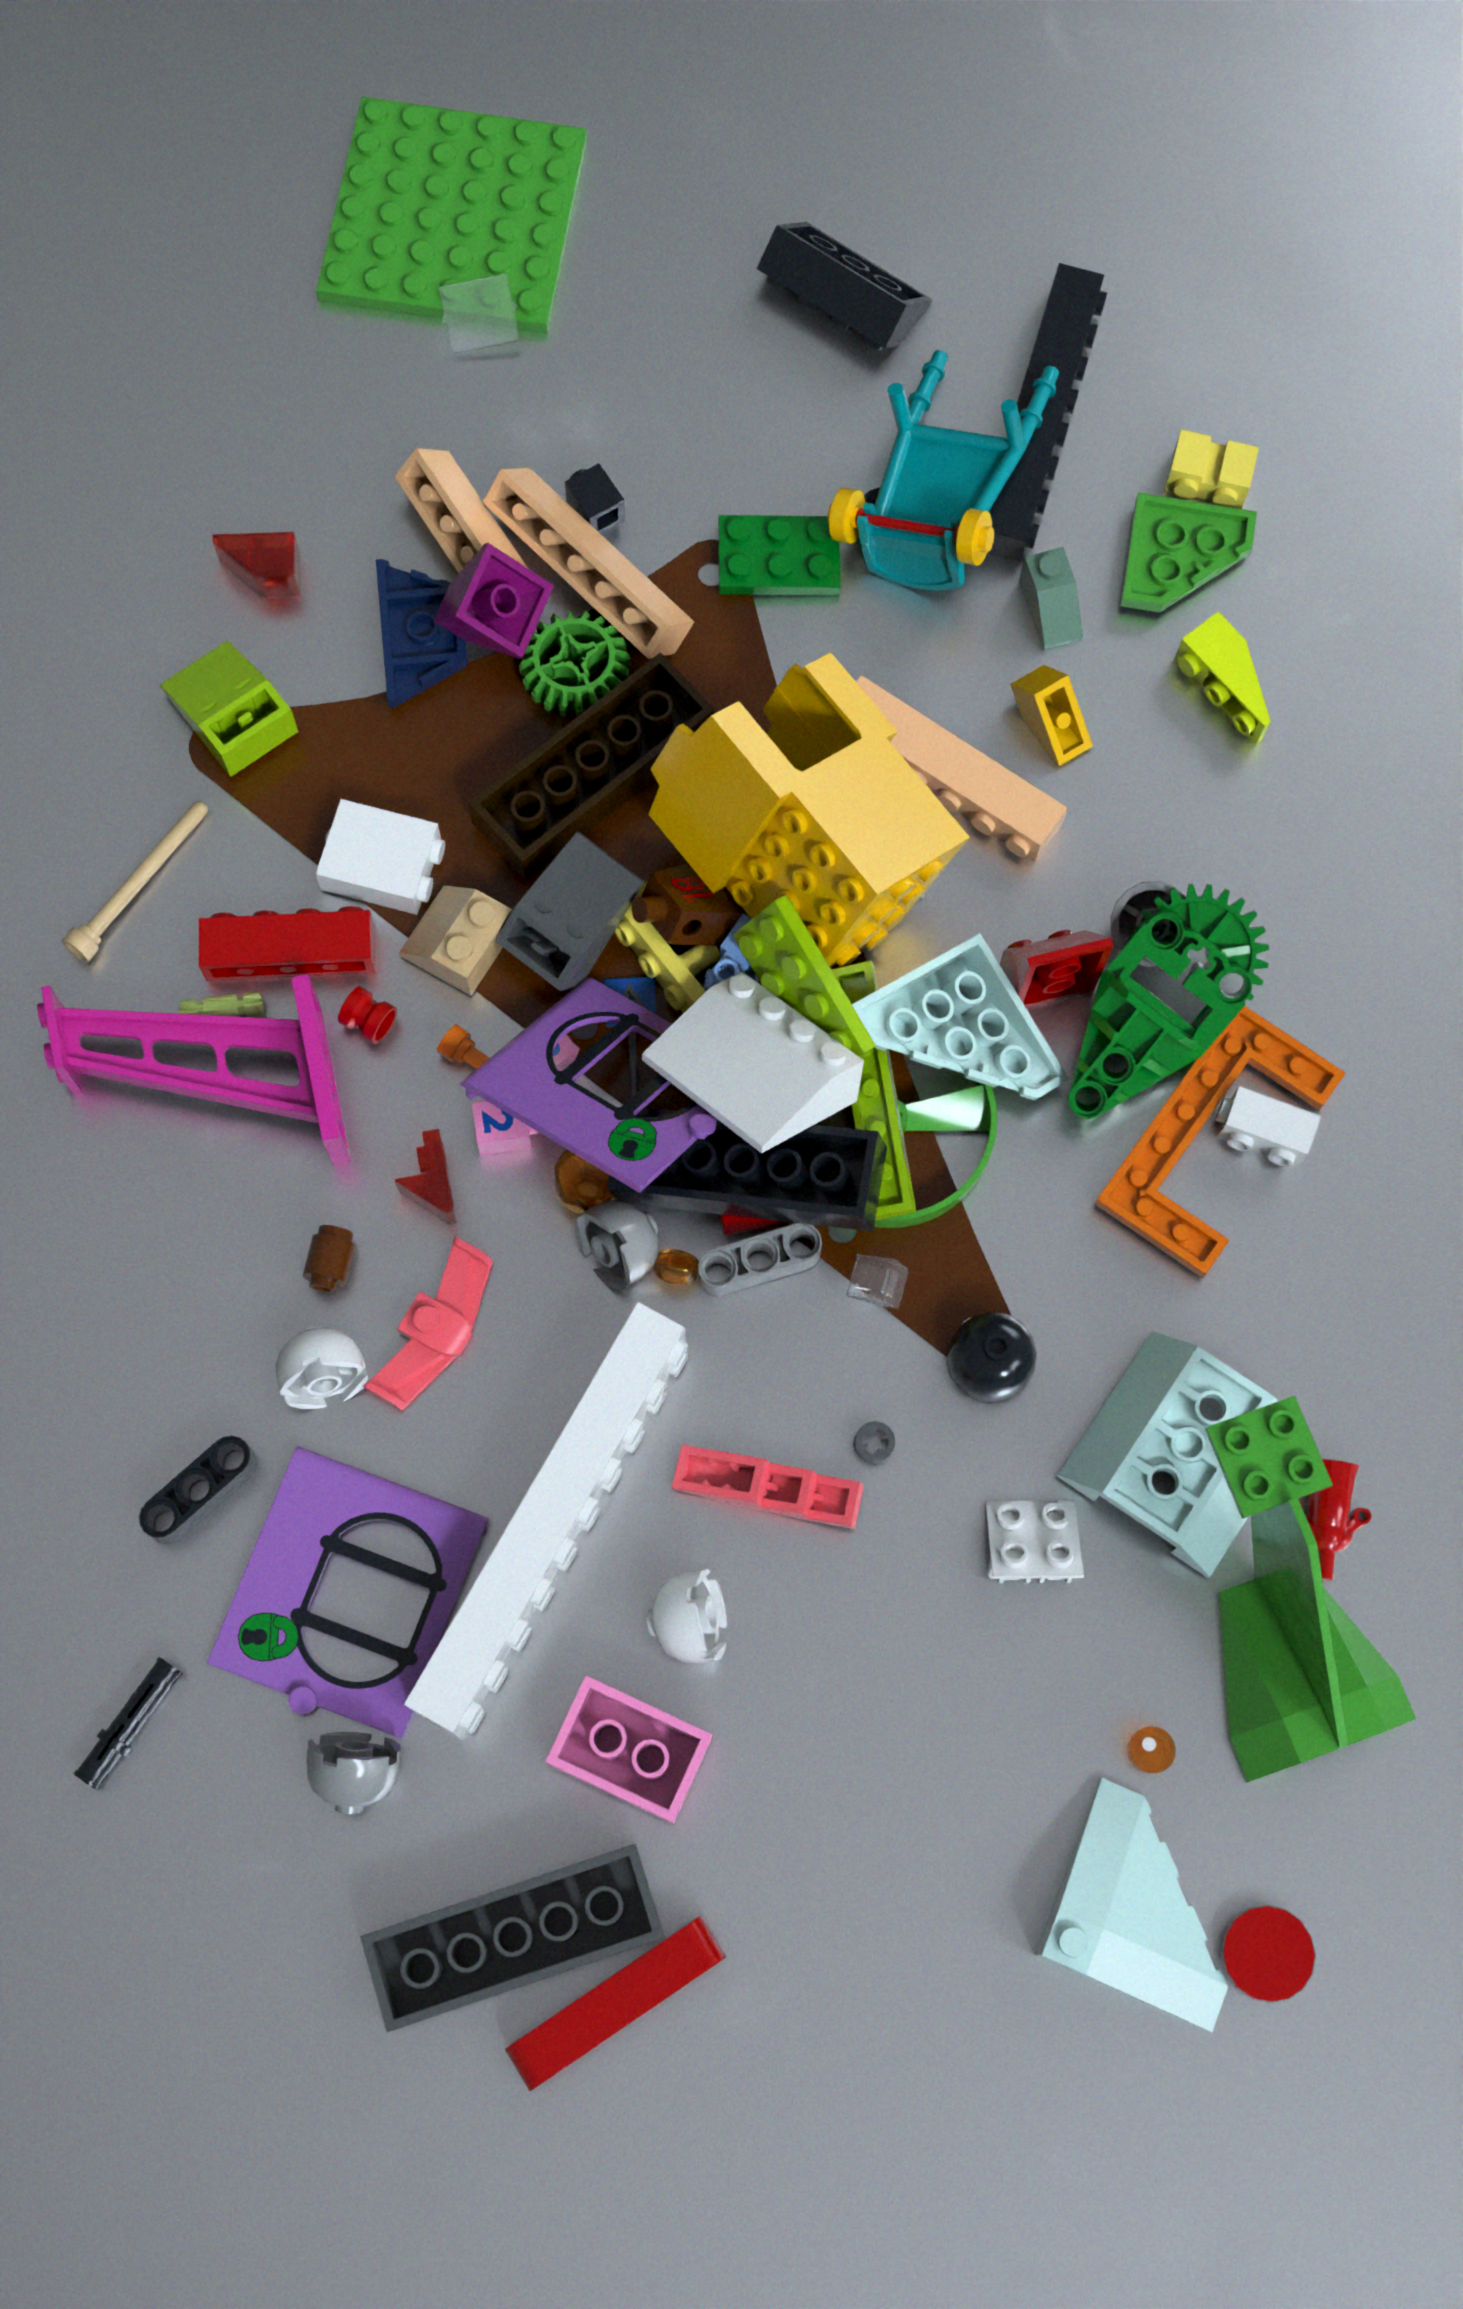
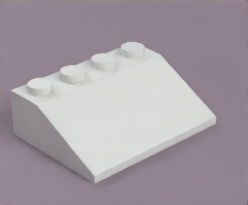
M740 972L710 987L642 1053V1061L760 1153L771 1149L857 1102L864 1063L863 1059L744 972Z

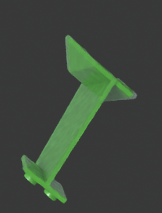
M1295 1395L1206 1427V1434L1241 1518L1244 1519L1251 1516L1255 1579L1218 1592L1228 1738L1246 1783L1415 1720V1714L1397 1673L1323 1587L1317 1542L1301 1507L1299 1498L1329 1488L1333 1484Z

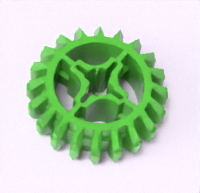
M569 609L566 613V619L560 620L553 613L552 617H550L551 625L538 622L536 626L537 634L533 633L523 658H521L523 661L519 664L520 675L524 677V688L527 692L532 691V700L535 704L544 702V708L548 714L559 707L560 716L563 719L568 715L569 711H576V716L578 717L584 710L591 707L629 677V669L627 668L630 665V655L626 652V642L623 637H618V630L614 625L605 628V620L602 615L593 622L590 621V614L586 610L581 615V618H574L573 612ZM560 647V652L556 656L549 658L550 663L543 665L547 656L553 650ZM607 664L600 677L590 682V676L600 671V666Z

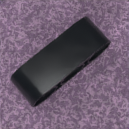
M225 1436L217 1440L145 1503L139 1514V1523L142 1530L157 1542L163 1544H172L182 1539L252 1477L257 1468V1456L252 1448L244 1440L236 1436ZM232 1450H242L244 1452V1459L239 1467L232 1470L224 1469L223 1461ZM198 1480H207L209 1482V1490L206 1496L200 1500H190L189 1490L192 1484ZM162 1511H173L174 1520L172 1525L165 1531H156L154 1528L156 1516Z

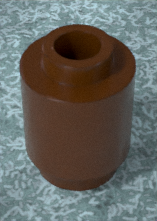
M333 1225L319 1226L318 1234L312 1236L302 1275L303 1278L310 1281V1288L324 1293H335L336 1288L346 1286L355 1250V1244L352 1242L354 1234L351 1231Z

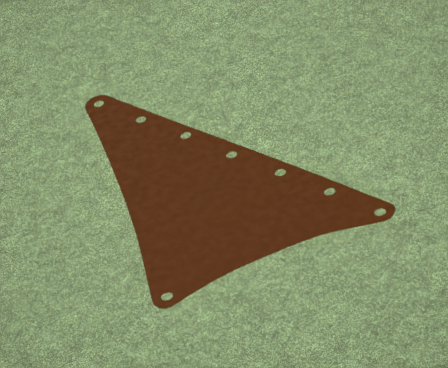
M710 539L697 542L666 565L647 576L650 581L694 621L675 654L664 657L715 709V713L739 701L764 732L768 734L771 724L763 708L774 693L777 684L753 595H719V584L708 586L702 583L698 577V571L701 566L713 562L718 564V540ZM595 608L588 611L590 621L592 622L601 616ZM603 617V619L605 620V628L612 626V624ZM618 631V637L624 638L626 652L630 655V665L627 668L629 669L630 676L652 658L648 659ZM560 647L553 650L547 656L543 665L550 663L549 658L556 656L560 652ZM496 652L468 663V666L395 708H389L387 691L364 698L290 707L299 732L232 777L227 774L195 731H193L189 741V753L192 762L198 770L212 779L317 865H319L326 844L325 835L332 826L341 799L438 823L441 840H445V851L441 863L433 865L430 877L433 878L432 892L427 903L421 902L418 914L415 915L363 901L409 938L444 885L477 889L511 908L513 911L517 903L551 864L552 861L525 881L473 825L468 802L577 716L576 711H569L568 715L563 719L560 716L559 707L548 714L544 708V702L535 704L532 700V691L527 692L523 685L524 677L520 675L519 664L523 660ZM607 664L600 666V671L590 676V682L600 677ZM656 779L584 834L585 837L645 882L656 871L688 864L648 815L659 789ZM723 887L722 890L742 912L741 915L749 916L742 906L736 903L727 888ZM614 932L587 977L604 984V979L648 976L642 970L636 953L630 946H624ZM668 943L677 955H681L695 946ZM502 948L476 988V991L523 1028H526L573 988L559 991L518 958ZM862 949L860 950L861 954L849 965L867 961ZM718 962L694 976L702 987L705 985V973ZM837 964L834 967H832L831 970L840 968V966ZM655 979L656 1013L673 1024L683 1012L680 1009L675 1010L668 1003L663 987ZM606 1022L598 1023L596 1035L588 1040H580L571 1031L568 1032L567 1035L580 1048L576 1059L613 1027H606ZM636 1032L640 1091L659 1073L642 1061V1053L653 1041ZM628 1035L584 1073L586 1077L623 1105L631 1099ZM889 1049L897 1099L903 1102L904 1105L921 1101L903 1054ZM671 1083L646 1108L678 1111L687 1106L692 1099ZM852 1105L815 1125L855 1129ZM905 1131L903 1135L916 1211L943 1201L955 1193L957 1189L933 1131ZM962 1201L946 1213L918 1225L900 1228L874 1227L873 1232L857 1230L852 1241L842 1244L832 1240L827 1226L813 1225L818 1229L822 1238L820 1258L946 1357L948 1356L952 1337L967 1318L992 1311L1011 1315L976 1238ZM785 1222L778 1225L785 1227L795 1223ZM797 1238L811 1251L814 1249L812 1242L808 1239Z

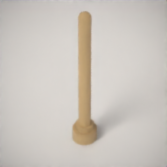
M201 801L193 803L87 925L81 924L78 929L73 927L61 942L72 954L86 963L99 951L97 945L102 941L100 935L205 817L208 811L206 804Z

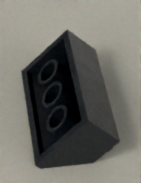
M808 222L776 225L757 266L759 271L767 275L766 281L781 290L786 291L790 289L799 295L798 301L813 310H819V308L831 315L830 321L845 330H851V328L863 335L862 341L877 350L898 346L928 310L933 299Z

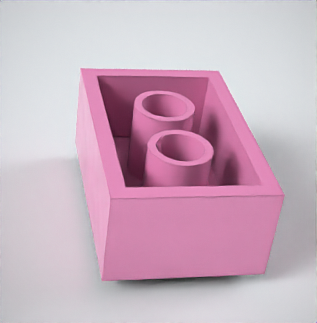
M585 1675L545 1763L556 1770L674 1825L713 1735Z

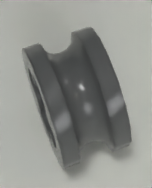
M877 1421L868 1422L861 1426L854 1436V1451L865 1462H881L889 1457L894 1450V1433L884 1423ZM875 1431H878L884 1436L880 1441H886L885 1450L877 1449L874 1454H871L865 1450L868 1443H862L863 1435L871 1436Z

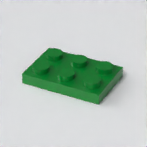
M718 515L719 595H840L839 542L831 538L828 516Z

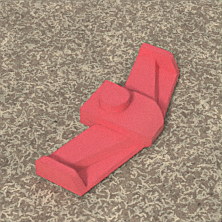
M454 1237L436 1299L419 1291L397 1327L400 1334L411 1340L363 1386L364 1390L403 1411L456 1357L462 1355L473 1337L472 1328L493 1263L483 1251L458 1237Z

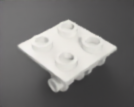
M1075 1500L985 1501L991 1561H988L989 1579H997L998 1583H1003L1004 1580L1024 1579L1025 1583H1030L1031 1579L1038 1578V1583H1044L1045 1578H1047V1580H1065V1583H1071L1072 1578H1084Z

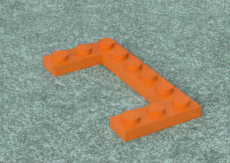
M1246 1006L1240 1010L1207 1051L1194 1062L1094 1203L1201 1278H1204L1230 1240L1157 1190L1248 1063L1320 1111L1346 1074Z

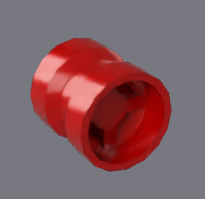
M358 986L344 1001L338 1014V1022L348 1029L357 1028L361 1030L363 1038L373 1044H377L392 1027L397 1016V1008L386 1001L377 1003L370 991Z

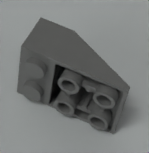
M576 832L514 907L495 942L559 991L576 987L590 973L645 881L583 834Z

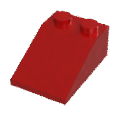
M1061 930L1051 934L1046 940L1032 943L1031 940L1025 939L1010 944L1003 951L999 965L1027 1008L1093 992L1113 948V942L1111 937L1087 930L1072 933L1071 930Z

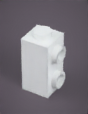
M1239 1086L1231 1099L1223 1098L1215 1121L1222 1123L1217 1137L1227 1140V1144L1230 1147L1239 1151L1250 1152L1254 1150L1268 1155V1159L1271 1162L1280 1166L1291 1167L1295 1165L1299 1167L1309 1154L1321 1116Z

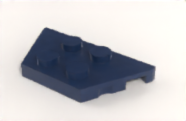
M376 559L387 701L389 708H395L467 667L466 641L433 621L452 582L443 579L434 580L427 574L413 569L408 573L390 567L389 561Z

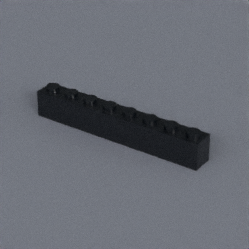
M1062 263L1058 264L1017 401L1019 414L1023 409L1027 408L1034 393L1032 385L1036 379L1041 377L1046 366H1053L1059 371V376L1055 382L1056 392L1053 397L1048 398L1041 414L1043 418L1041 426L1034 430L1024 454L989 510L994 529V541L991 550L987 552L989 554L1021 562L1025 547L1034 548L1040 526L1033 523L1035 513L1044 514L1050 492L1043 489L1045 479L1051 481L1054 479L1060 457L1053 456L1055 446L1063 448L1069 423L1062 421L1065 413L1073 414L1079 390L1072 389L1074 380H1083L1089 357L1082 356L1084 347L1092 349L1098 328L1097 324L1092 323L1094 315H1102L1108 292L1101 291L1104 274Z

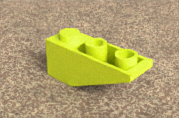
M1218 611L1182 638L1175 659L1181 671L1186 676L1193 677L1203 687L1210 702L1215 706H1220L1232 718L1235 728L1241 734L1248 735L1257 744L1263 739L1271 720L1247 642Z

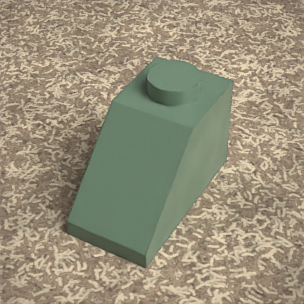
M1064 547L1025 556L1019 583L1043 651L1082 641L1083 633L1076 580Z

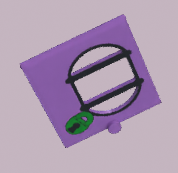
M589 977L580 982L460 1083L461 1086L466 1088V1096L470 1100L480 1096L639 1193L698 1138L705 1139L708 1135L714 1133L716 1122L718 1121L717 1118L694 1100L684 1108L668 1115L656 1117L636 1116L671 1084L660 1074H657L621 1107L612 1105L575 1083L581 1075L631 1032H637L654 1042L672 1025L667 1020ZM601 1022L618 1023L563 1071L557 1070L553 1061V1051L564 1035L587 1024Z
M297 1446L207 1664L288 1694L289 1706L297 1714H308L316 1706H319L403 1739L413 1711L406 1707L404 1703L442 1640L480 1540L487 1533L486 1525L489 1518ZM388 1520L400 1523L415 1531L424 1540L433 1556L436 1571L433 1574H429L342 1541L340 1536L353 1526L367 1521ZM332 1553L340 1554L429 1589V1596L407 1648H401L309 1611V1606ZM310 1627L396 1660L398 1667L387 1675L371 1681L351 1682L338 1679L324 1671L314 1661L306 1647L302 1629Z

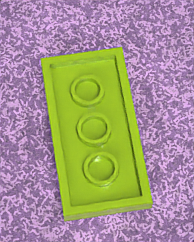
M787 895L774 900L733 934L739 944L742 955L749 961L761 982V986L860 1058L877 1047Z

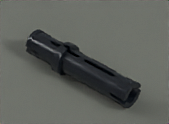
M158 1657L157 1662L130 1696L108 1729L104 1730L102 1728L97 1734L100 1740L73 1774L98 1791L100 1785L121 1756L127 1757L132 1750L129 1745L183 1673L161 1657Z

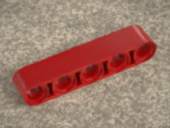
M699 1916L504 2050L528 2090L532 2091L726 1958V1955L703 1918Z

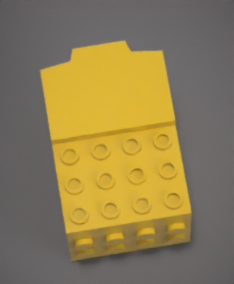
M830 652L803 668L798 664H794L789 668L763 708L771 724L768 734L764 732L739 701L711 715L696 732H693L683 723L677 726L650 769L659 784V789L648 815L712 893L726 887L736 903L742 906L751 919L774 900L787 895L829 967L832 968L838 964L841 968L853 962L861 954L860 950L866 946L871 951L889 936L888 932L899 924L970 836L890 743L898 731Z

